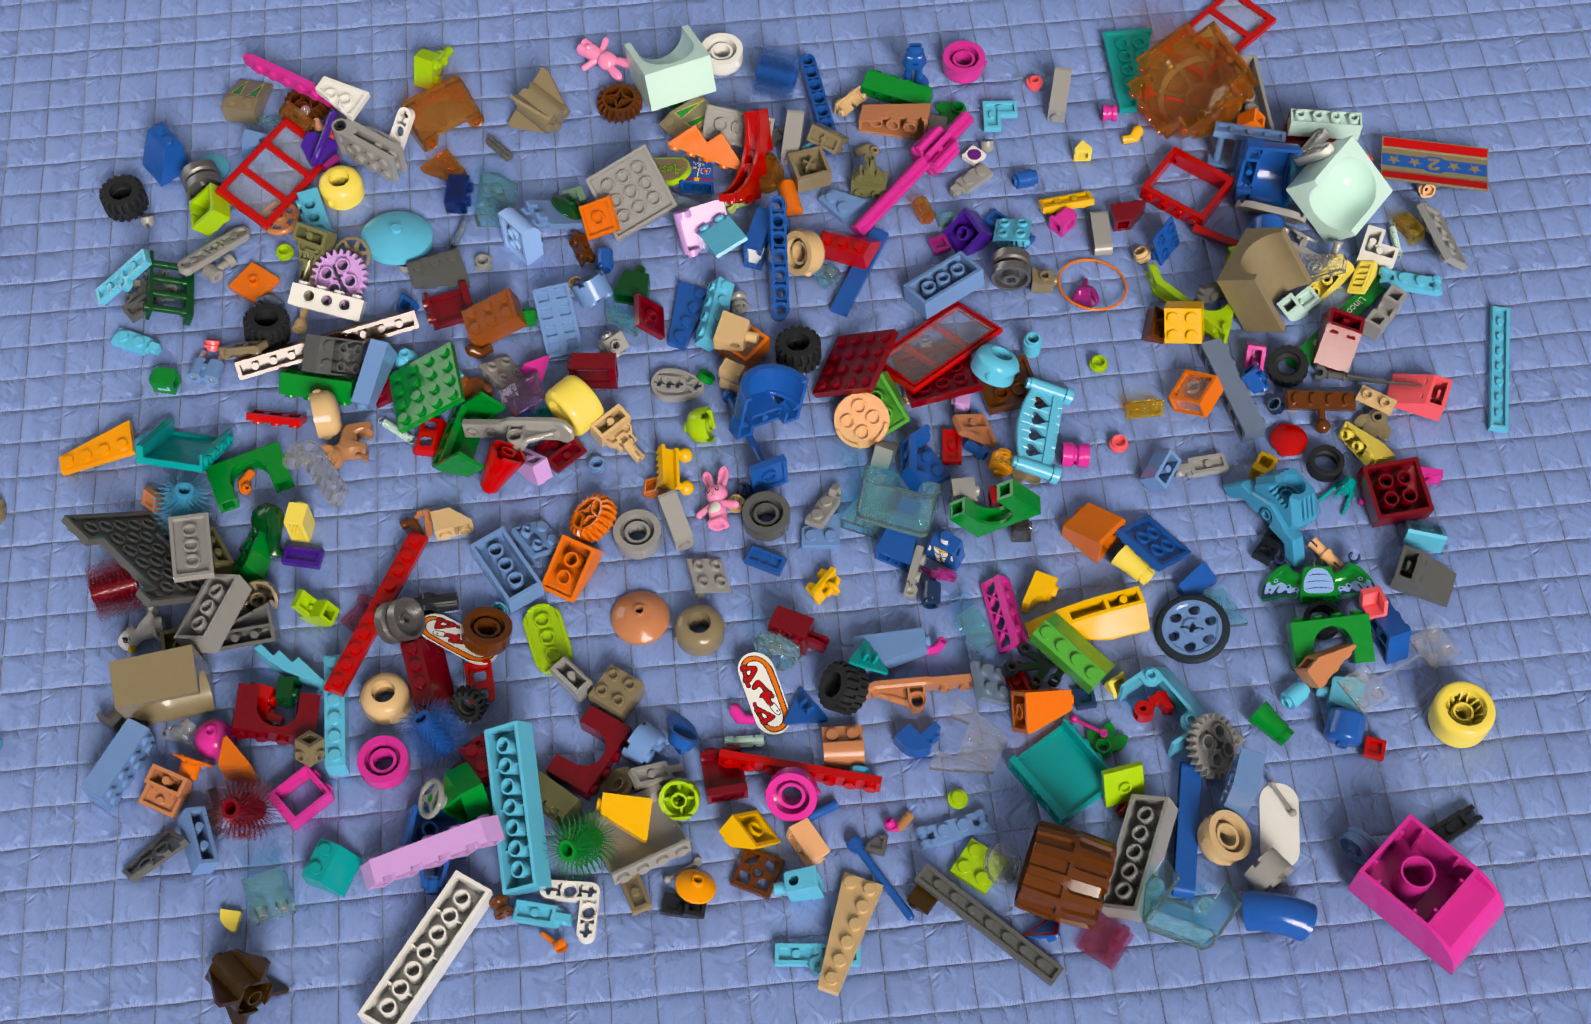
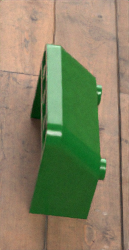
M482 391L457 405L451 412L434 456L432 467L441 472L465 477L474 475L482 470L484 465L473 459L480 438L465 437L462 421L463 419H494L495 415L505 410L506 406Z

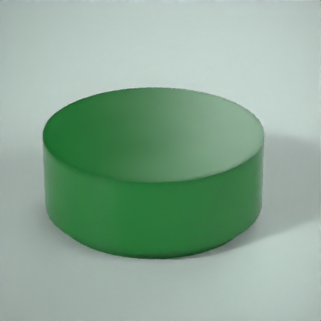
M704 369L699 370L696 375L699 381L707 385H713L716 379L714 374Z

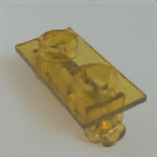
M1158 398L1142 402L1129 400L1127 403H1124L1126 419L1163 416L1164 399L1158 400Z

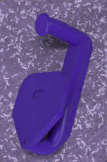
M331 110L326 120L323 121L324 127L321 135L316 132H308L304 136L301 148L312 167L324 164L338 151L337 143L328 138L332 129L331 124L337 117L336 110Z

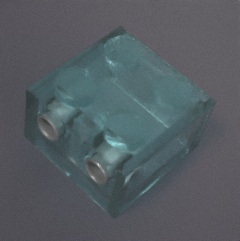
M283 866L241 879L250 916L256 926L298 912L288 874Z

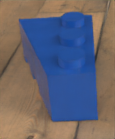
M1387 598V616L1370 619L1371 631L1378 640V642H1375V645L1378 649L1382 648L1385 654L1383 660L1386 665L1408 658L1410 635H1412L1410 626L1403 621L1401 614L1394 609L1389 598Z

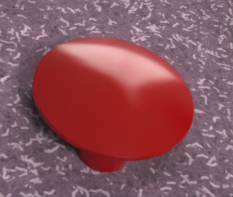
M1289 423L1280 424L1270 434L1271 445L1281 457L1295 456L1306 450L1308 444L1307 435L1297 425Z

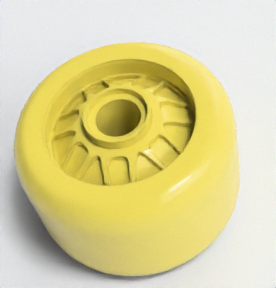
M575 375L564 377L545 394V402L555 418L567 421L574 428L575 436L585 434L590 430V425L604 415L603 406L596 394L582 379Z
M1465 681L1452 682L1445 685L1437 693L1428 710V723L1433 734L1444 744L1455 748H1469L1480 743L1492 728L1496 718V708L1490 695L1480 686Z

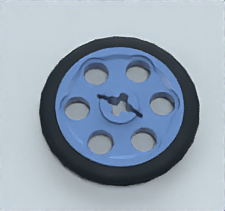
M1196 594L1184 595L1171 600L1161 609L1154 625L1155 638L1161 650L1170 658L1181 663L1199 664L1216 657L1224 649L1230 636V622L1226 612L1216 601ZM1194 606L1200 609V612L1196 615H1191L1188 612ZM1174 614L1182 617L1181 621L1177 623L1172 622L1170 618ZM1208 617H1213L1216 619V623L1210 626L1205 623V620ZM1194 625L1195 630L1191 633L1189 628ZM1175 632L1180 637L1176 641H1171L1168 638L1169 634ZM1211 635L1214 637V641L1211 644H1206L1203 642V638ZM1193 643L1196 648L1194 651L1188 652L1184 648L1185 645Z

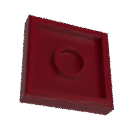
M639 293L634 295L635 326L659 340L664 339V308Z

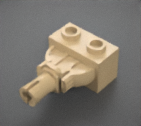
M619 403L590 425V435L601 447L606 445L609 448L617 449L620 454L623 451L627 452L636 463L640 462L639 459L642 461L646 455L634 444L637 438L633 434L631 416Z

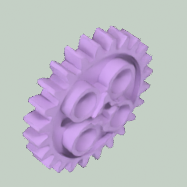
M334 249L333 255L326 252L327 258L321 256L322 262H315L318 268H312L316 272V275L310 276L315 280L311 283L312 286H324L330 292H333L336 287H339V291L345 292V286L347 288L345 296L352 297V294L365 295L362 290L369 288L365 285V282H370L365 277L370 274L368 271H365L367 265L362 264L364 260L358 258V255L355 253L352 255V252L349 250L345 254V251L340 249L338 254ZM344 263H347V268L345 270H342V265ZM331 271V276L326 279V273ZM338 274L342 276L341 281L343 282V284L339 282L340 278ZM355 279L354 285L349 286V281ZM330 296L324 299L325 304L328 302L329 305L331 304L332 298ZM344 301L342 305L347 308L349 301Z

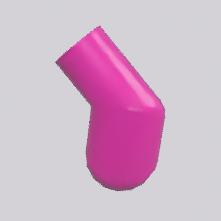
M939 637L933 645L928 646V654L924 656L938 654L947 644V640L944 637Z
M731 704L729 714L736 723L755 725L753 715L745 714L740 704Z

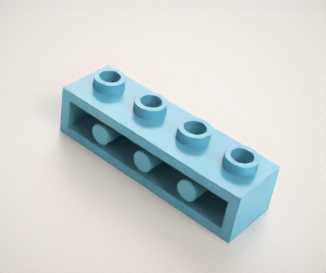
M720 276L716 280L711 281L707 287V294L694 345L708 352L714 349L713 337L723 310H729L735 285Z

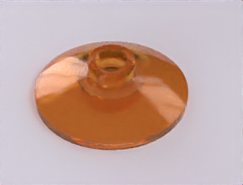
M773 159L766 160L767 174L759 179L760 190L764 194L776 191L784 180L783 166Z

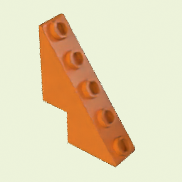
M694 124L668 141L669 148L672 150H684L688 156L694 158L696 155L700 156L704 162L712 163L713 161L719 163V167L726 170L730 167L735 169V173L739 170L741 160L723 132L707 141L698 125Z

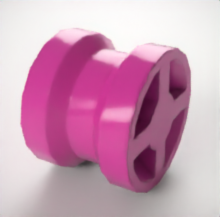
M1102 104V121L1111 120L1116 122L1117 104L1112 106Z

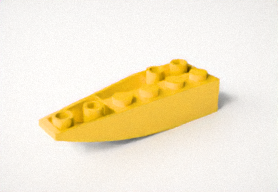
M1139 586L1090 598L1024 623L1029 639L1032 633L1055 612L1087 641L1114 640L1150 630L1146 602Z

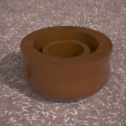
M478 607L468 612L464 617L461 638L465 647L472 653L479 656H495L506 650L510 644L512 621L502 610L494 607Z

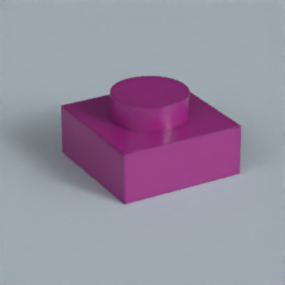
M336 154L323 164V173L331 167L340 165V158Z
M944 233L928 239V245L934 256L951 251V245Z

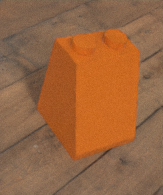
M1088 502L1084 507L1080 506L1071 519L1067 518L1064 521L1061 536L1097 564L1120 541V538L1115 534L1119 528L1125 526L1126 520Z
M1046 688L1011 691L1013 731L1031 734L1072 711L1074 696L1071 690Z

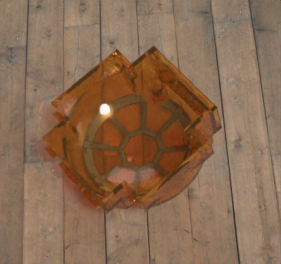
M1188 21L1136 58L1139 64L1137 68L1141 74L1127 83L1130 88L1128 92L1131 97L1139 100L1137 105L1159 136L1163 134L1166 139L1171 136L1180 139L1188 136L1192 139H1199L1212 135L1214 133L1215 121L1230 123L1242 109V104L1246 102L1245 99H1251L1255 95L1254 87L1259 84L1250 67L1215 21H1212L1197 33Z

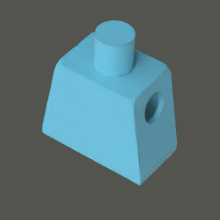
M1334 676L1329 686H1323L1321 689L1316 688L1315 696L1327 698L1326 710L1342 707L1361 712L1366 679Z
M816 865L787 871L784 873V881L773 883L775 895L787 894L792 902L825 898L823 880Z

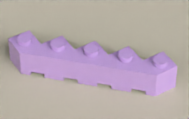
M480 815L476 820L462 825L451 826L447 831L436 835H427L415 843L407 846L401 845L386 854L367 858V862L360 866L366 889L383 888L394 880L413 877L421 870L439 867L450 859L469 856L480 848L496 846L505 837L498 815Z

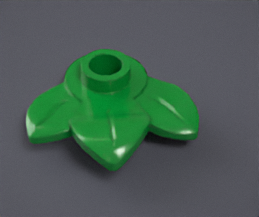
M946 101L935 105V108L940 112L939 116L947 117L946 125L950 124L961 112L967 111L964 103L959 101L953 104Z
M1111 722L1100 728L1107 730L1108 735L1105 738L1100 737L1099 733L1091 729L1087 731V740L1093 745V750L1099 752L1103 758L1110 757L1113 752L1121 751L1128 741L1127 735L1116 734V730ZM1104 747L1106 751H1101L1100 748Z

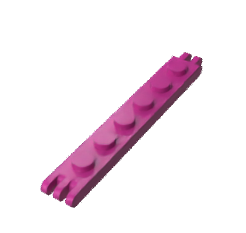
M245 53L243 55L245 64L251 67L257 74L267 76L272 81H277L285 87H290L300 94H305L315 101L324 103L327 107L336 109L316 93L315 87L318 84L254 54Z

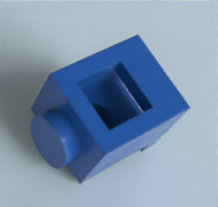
M1257 361L1241 371V379L1254 395L1268 389V377L1263 370H1259V363Z

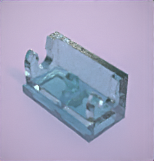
M613 301V308L608 306L605 309L606 319L613 325L635 337L642 331L635 326L634 315L619 308L616 301Z

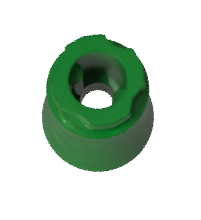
M1267 701L1248 720L1249 723L1260 729L1280 746L1285 744L1295 733L1289 728L1290 725L1274 711Z

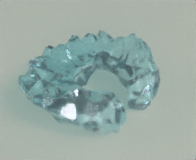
M761 631L755 638L756 652L764 654L770 660L773 657L772 653L784 654L776 664L777 671L793 668L803 657V654H800V646L792 643L791 639L787 640L782 634L777 635L771 631L767 633Z

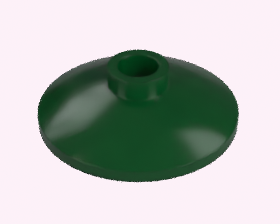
M554 195L551 202L561 214L570 219H581L579 206L574 198L562 195Z

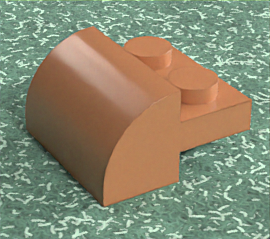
M862 725L821 727L824 767L850 770V767L854 765L865 767Z
M153 763L144 780L147 784L138 803L176 819L184 801H188L190 798L192 781Z

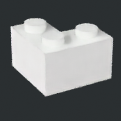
M1368 225L1355 265H1358L1360 260L1375 261L1378 272L1381 267H1388L1392 270L1399 248L1382 244L1386 230Z

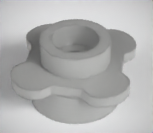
M480 254L475 257V270L478 272L481 270H491L492 257L486 254Z

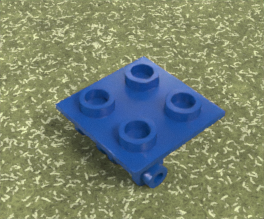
M1173 216L1169 217L1152 239L1154 248L1150 251L1151 260H1158L1160 266L1163 265L1180 243Z

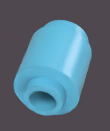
M1030 332L1024 337L1022 352L1028 358H1035L1040 354L1042 338L1038 333Z
M1303 681L1294 682L1280 694L1281 704L1287 709H1295L1308 698L1311 692L1310 688Z

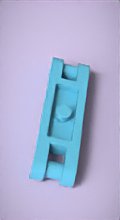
M1381 267L1379 269V276L1381 277L1379 285L1382 288L1389 289L1393 284L1406 292L1430 296H1441L1443 294V289L1440 286L1442 284L1441 276L1430 277L1394 271L1388 267Z

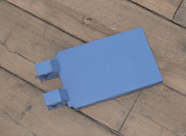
M527 200L525 204L528 208L523 207L521 209L525 215H536L538 219H532L531 221L535 227L584 229L582 218L574 220L564 216L556 210L551 200Z

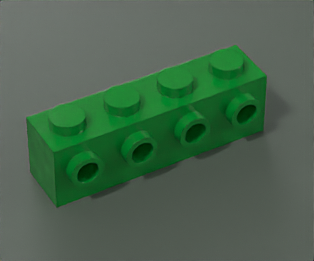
M868 69L861 85L862 93H865L866 96L891 104L931 103L933 99V90L928 85L916 84L912 80H903L895 75H886L879 70L873 71Z
M285 368L280 372L279 394H285V397L288 398L299 396L303 397L304 400H309V393H312L313 390H328L335 395L339 405L348 406L352 403L351 399L358 378Z

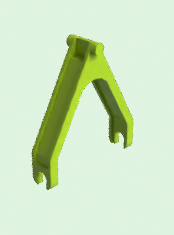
M1236 246L1227 247L1230 254L1225 256L1226 261H1228ZM1155 263L1147 264L1149 271H1146V278L1155 296L1165 303L1167 301H1192L1162 279ZM1229 302L1224 308L1209 311L1204 309V332L1213 339L1221 337L1224 344H1227L1234 314Z

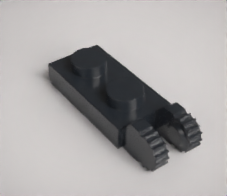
M1471 804L1462 810L1459 809L1431 827L1430 830L1449 844L1481 822L1483 817L1480 814L1470 821L1465 817L1475 809Z

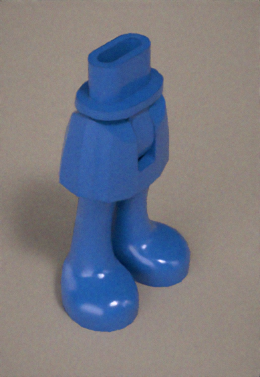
M910 43L902 59L905 71L900 79L912 80L911 73L912 70H915L914 83L929 86V80L922 71L926 64V57L921 43Z

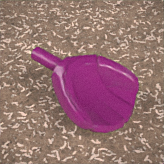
M1084 278L1083 284L1074 292L1072 301L1092 308L1099 303V296L1094 287L1087 285L1088 279Z
M923 566L921 569L928 573L932 579L955 582L957 579V574L947 567L940 566L930 570Z

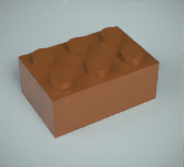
M509 287L461 311L469 340L479 348L492 344L527 326L519 298Z

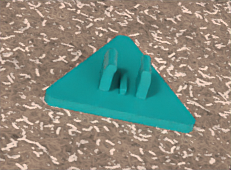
M866 640L863 641L848 660V663L853 666L883 675L889 673L878 657V652L874 651Z

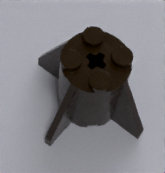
M239 949L215 954L212 958L213 963L205 976V980L211 986L214 1003L219 1008L226 1007L232 1024H246L249 1015L258 1011L256 1007L261 1003L265 1005L271 996L288 993L289 988L284 983L266 975L271 964L266 957L242 952Z

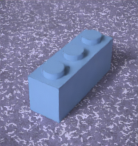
M205 806L185 808L178 818L181 836L190 843L185 847L191 876L212 873L219 863Z

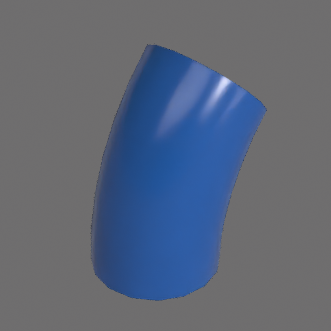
M1244 891L1242 910L1247 931L1275 933L1297 941H1303L1310 935L1315 926L1318 913L1316 905L1294 896L1267 891Z

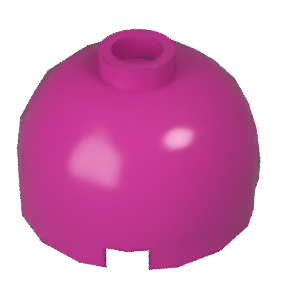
M211 719L198 727L195 732L194 742L197 751L205 759L219 760L223 737L226 735L236 746L237 738L230 736V724L221 719Z

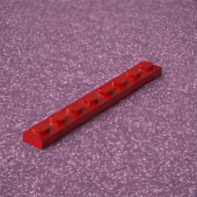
M720 749L718 765L729 769L735 767L741 768L746 772L758 771L765 775H774L780 769L794 766L805 769L815 778L816 782H822L827 786L839 785L846 789H862L868 793L880 792L882 776Z

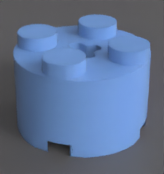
M603 270L595 271L596 275L594 276L590 274L576 281L573 284L574 286L570 287L581 307L586 308L589 306L591 308L599 303V299L603 297L606 299L614 294Z
M644 721V725L640 724L629 737L627 742L630 745L628 749L623 748L622 755L638 766L653 764V756L656 752L660 754L666 746L665 741L667 737L653 725Z

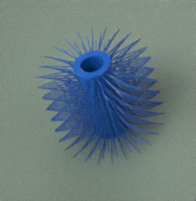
M764 46L765 51L762 49V52L769 53L770 56L765 54L760 56L759 52V62L755 73L756 81H754L756 84L753 83V85L760 88H757L760 94L761 91L767 92V95L769 92L771 96L773 92L774 94L778 93L779 99V93L789 94L790 96V94H793L792 88L797 82L799 73L797 68L799 66L797 65H800V63L796 62L800 60L796 59L795 53H793L795 59L792 57L785 58L784 50V57L778 56L777 49V56H772L770 48L768 47V52Z
M432 705L433 707L429 710L426 706L427 710L422 709L421 712L419 710L413 719L410 718L412 723L406 722V724L412 725V728L406 727L407 729L402 727L404 731H410V733L408 732V738L410 739H408L407 745L411 746L414 752L416 751L414 747L418 746L417 749L420 748L421 753L426 756V762L432 758L435 760L436 756L434 755L437 754L438 764L441 756H443L444 763L445 755L451 754L450 751L453 748H464L454 746L457 745L454 743H467L454 742L458 738L461 739L460 737L456 739L454 736L458 732H464V730L459 731V729H456L457 727L460 728L458 724H453L455 723L453 717L456 715L452 714V719L450 720V711L447 708L446 711L448 713L444 716L445 712L440 707L434 708L435 705ZM417 750V751H416L417 754H415V755H416V756L418 755L421 759L424 758V757H422V756L420 755V753L418 752L419 750Z

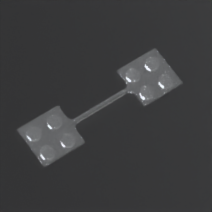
M1436 622L1410 637V644L1417 651V655L1386 674L1377 676L1365 664L1337 681L1362 714L1392 696L1383 685V679L1404 666L1421 658L1434 671L1462 653Z

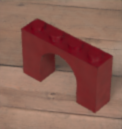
M244 683L238 684L230 736H235L237 739L251 738L258 742L272 741L279 745H295V739L310 730L316 733L321 695L300 692L295 719L284 726H272L264 722L257 712L260 686Z
M591 705L581 718L580 725L583 731L598 738L605 744L606 749L602 758L594 764L581 766L556 754L546 769L547 775L553 781L588 801L598 793L603 779L606 780L609 777L614 763L620 761L622 750L624 747H629L630 744L627 741L632 734L630 726Z

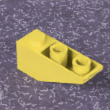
M1338 254L1310 286L1323 301L1345 283L1355 272V268L1351 262L1341 254Z
M1345 421L1338 434V437L1365 466L1390 462L1396 456L1383 442L1348 421Z

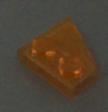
M447 148L420 167L423 173L452 184L467 174L466 170Z

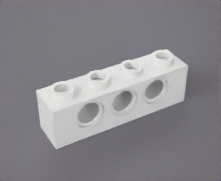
M301 280L298 283H292L288 304L358 323L362 322L367 304L366 301L362 300V296L352 294V297L345 296V292L335 289L333 293L327 291V287L317 285L316 288L310 287V283ZM308 292L314 293V298L311 301L306 300ZM330 296L332 302L330 305L325 306L324 299ZM344 301H349L350 307L347 310H342L341 308Z

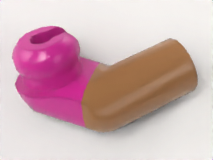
M906 811L899 820L887 817L884 820L885 829L889 832L904 831L914 819V816Z

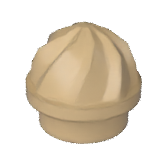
M1140 246L1133 251V258L1140 265L1150 261L1151 252L1145 246Z

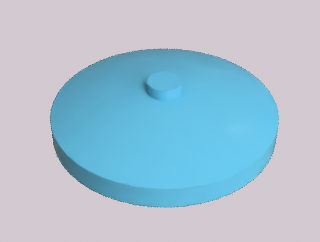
M393 211L371 219L364 226L361 232V239L368 244L371 251V259L387 265H404L407 262L421 259L430 251L433 245V231L430 224L421 216L410 212ZM362 244L363 250L366 251L365 246Z

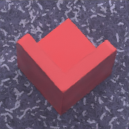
M1380 585L1360 589L1359 604L1363 612L1369 613L1370 619L1387 616L1388 600Z

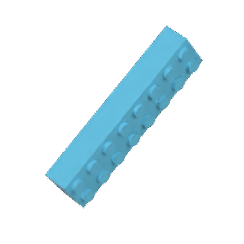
M516 720L484 730L493 814L498 815L505 837L504 840L497 844L503 895L520 896L551 888L549 858L548 854H546L548 851L532 723Z

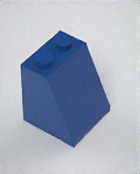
M163 122L147 130L142 164L162 187L179 177L180 172L189 162L181 142Z

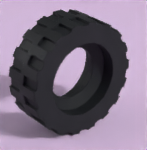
M1282 345L1279 348H1275L1267 359L1269 379L1275 385L1283 388L1298 386L1307 376L1309 366L1307 355L1297 346ZM1284 358H1291L1296 362L1297 369L1292 374H1283L1278 368L1279 362Z

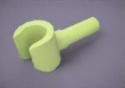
M725 202L727 212L730 214L735 213L737 208L750 205L745 204V202L727 204Z

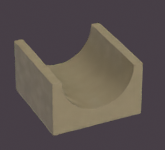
M1272 227L1247 228L1216 281L1245 332H1284L1286 326L1274 303L1286 292L1299 286L1309 285L1312 279L1285 228Z

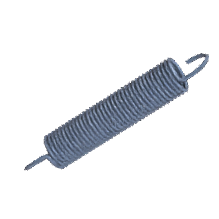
M462 219L449 244L450 248H457L469 224L466 220Z

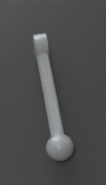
M1273 780L1268 781L1269 787L1275 791L1286 806L1291 817L1296 816V810L1291 808L1276 787Z
M696 857L691 864L670 876L665 875L663 881L670 883L671 879L678 876L680 872L694 866H701L702 859Z

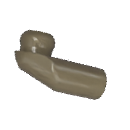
M869 143L853 149L855 157L863 154L866 155L867 153H870V156L872 154H875V156L879 154V148Z

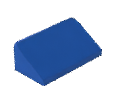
M1203 561L1179 583L1177 592L1181 596L1201 595L1217 580V577Z

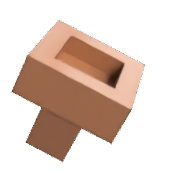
M148 486L143 489L141 504L154 513L159 512L160 509L156 510L153 508H160L162 505L153 503L165 501L161 499L156 500L154 497L162 498L165 496L154 494V492L159 493L160 490Z

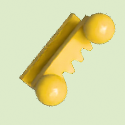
M661 444L656 451V454H658L656 461H658L656 474H659L657 477L659 481L657 487L668 490L676 489V491L679 490L683 495H690L694 491V485L688 480L680 482L679 460L683 463L691 461L693 457L692 451L688 448L679 450L676 447L671 450L665 448V444Z

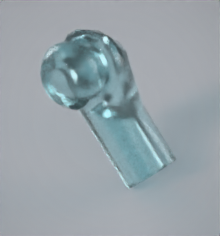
M277 115L259 117L261 126L270 124L276 127L282 121Z

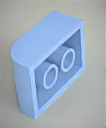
M512 207L505 208L498 213L504 246L527 266L544 255L541 232L537 227Z

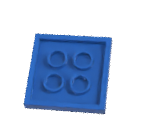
M1150 515L1119 528L1115 534L1122 543L1128 545L1135 551L1137 556L1142 557L1152 569L1158 572L1187 558L1192 552Z

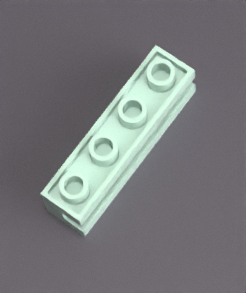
M1291 108L1290 117L1287 120V136L1312 137L1318 130L1326 128L1330 134L1329 138L1344 139L1353 135L1358 140L1363 127L1362 113Z

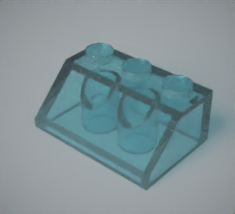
M497 172L480 173L474 211L477 227L501 228L498 213L509 207L515 209L518 191L517 183Z

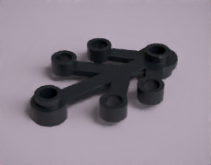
M1027 642L1020 643L1018 652L1035 662L1017 664L1015 661H1007L1001 669L1002 675L1008 679L1015 678L1018 672L1039 670L1029 681V686L1032 689L1040 688L1042 680L1052 668L1058 669L1055 674L1049 676V686L1058 687L1064 675V672L1051 660H1047L1031 650V646Z

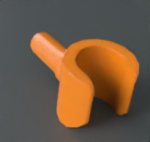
M541 932L540 935L552 944L557 953H562L568 949L562 937L555 941L546 932Z

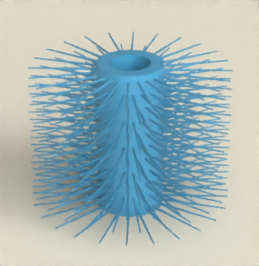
M183 471V481L181 483L182 476L180 480L178 478L174 481L176 486L174 483H170L171 486L165 485L170 488L168 491L164 488H159L166 492H154V494L165 496L162 498L154 497V499H161L165 502H154L153 504H160L165 507H155L153 509H160L165 512L153 514H165L166 516L161 518L167 519L171 516L204 513L201 510L206 509L213 510L210 507L205 508L202 506L205 504L213 505V503H206L202 500H213V498H206L203 495L214 493H202L201 491L214 488L198 489L206 485V483L198 487L192 486L193 482H187V473L184 482Z

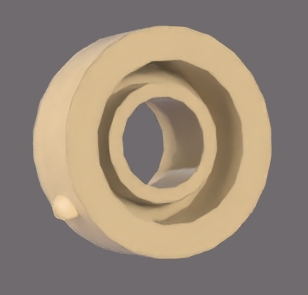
M796 228L787 234L788 271L796 276L805 275L810 277L823 265L825 259L823 241L817 233L811 230Z
M313 390L312 393H309V400L318 438L330 440L332 436L338 435L342 428L336 397L328 390Z
M389 672L379 673L370 677L362 686L359 698L366 717L371 722L383 726L396 724L403 720L400 718H405L408 715L407 713L411 710L413 700L406 681L399 675ZM391 692L394 694L386 702L377 701L382 693Z
M1219 810L1211 814L1198 827L1197 840L1199 847L1205 857L1217 865L1231 866L1235 861L1245 858L1251 850L1252 838L1247 824L1238 814L1230 810Z

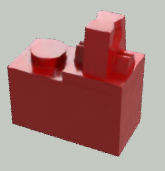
M251 682V685L260 686L257 701V712L260 718L269 725L284 726V717L277 715V712L272 710L277 705L275 688Z

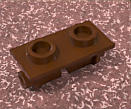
M574 229L569 238V245L575 253L576 260L581 268H583L585 262L594 263L596 256L592 248H588L590 244L586 235L582 232L577 233L576 229Z

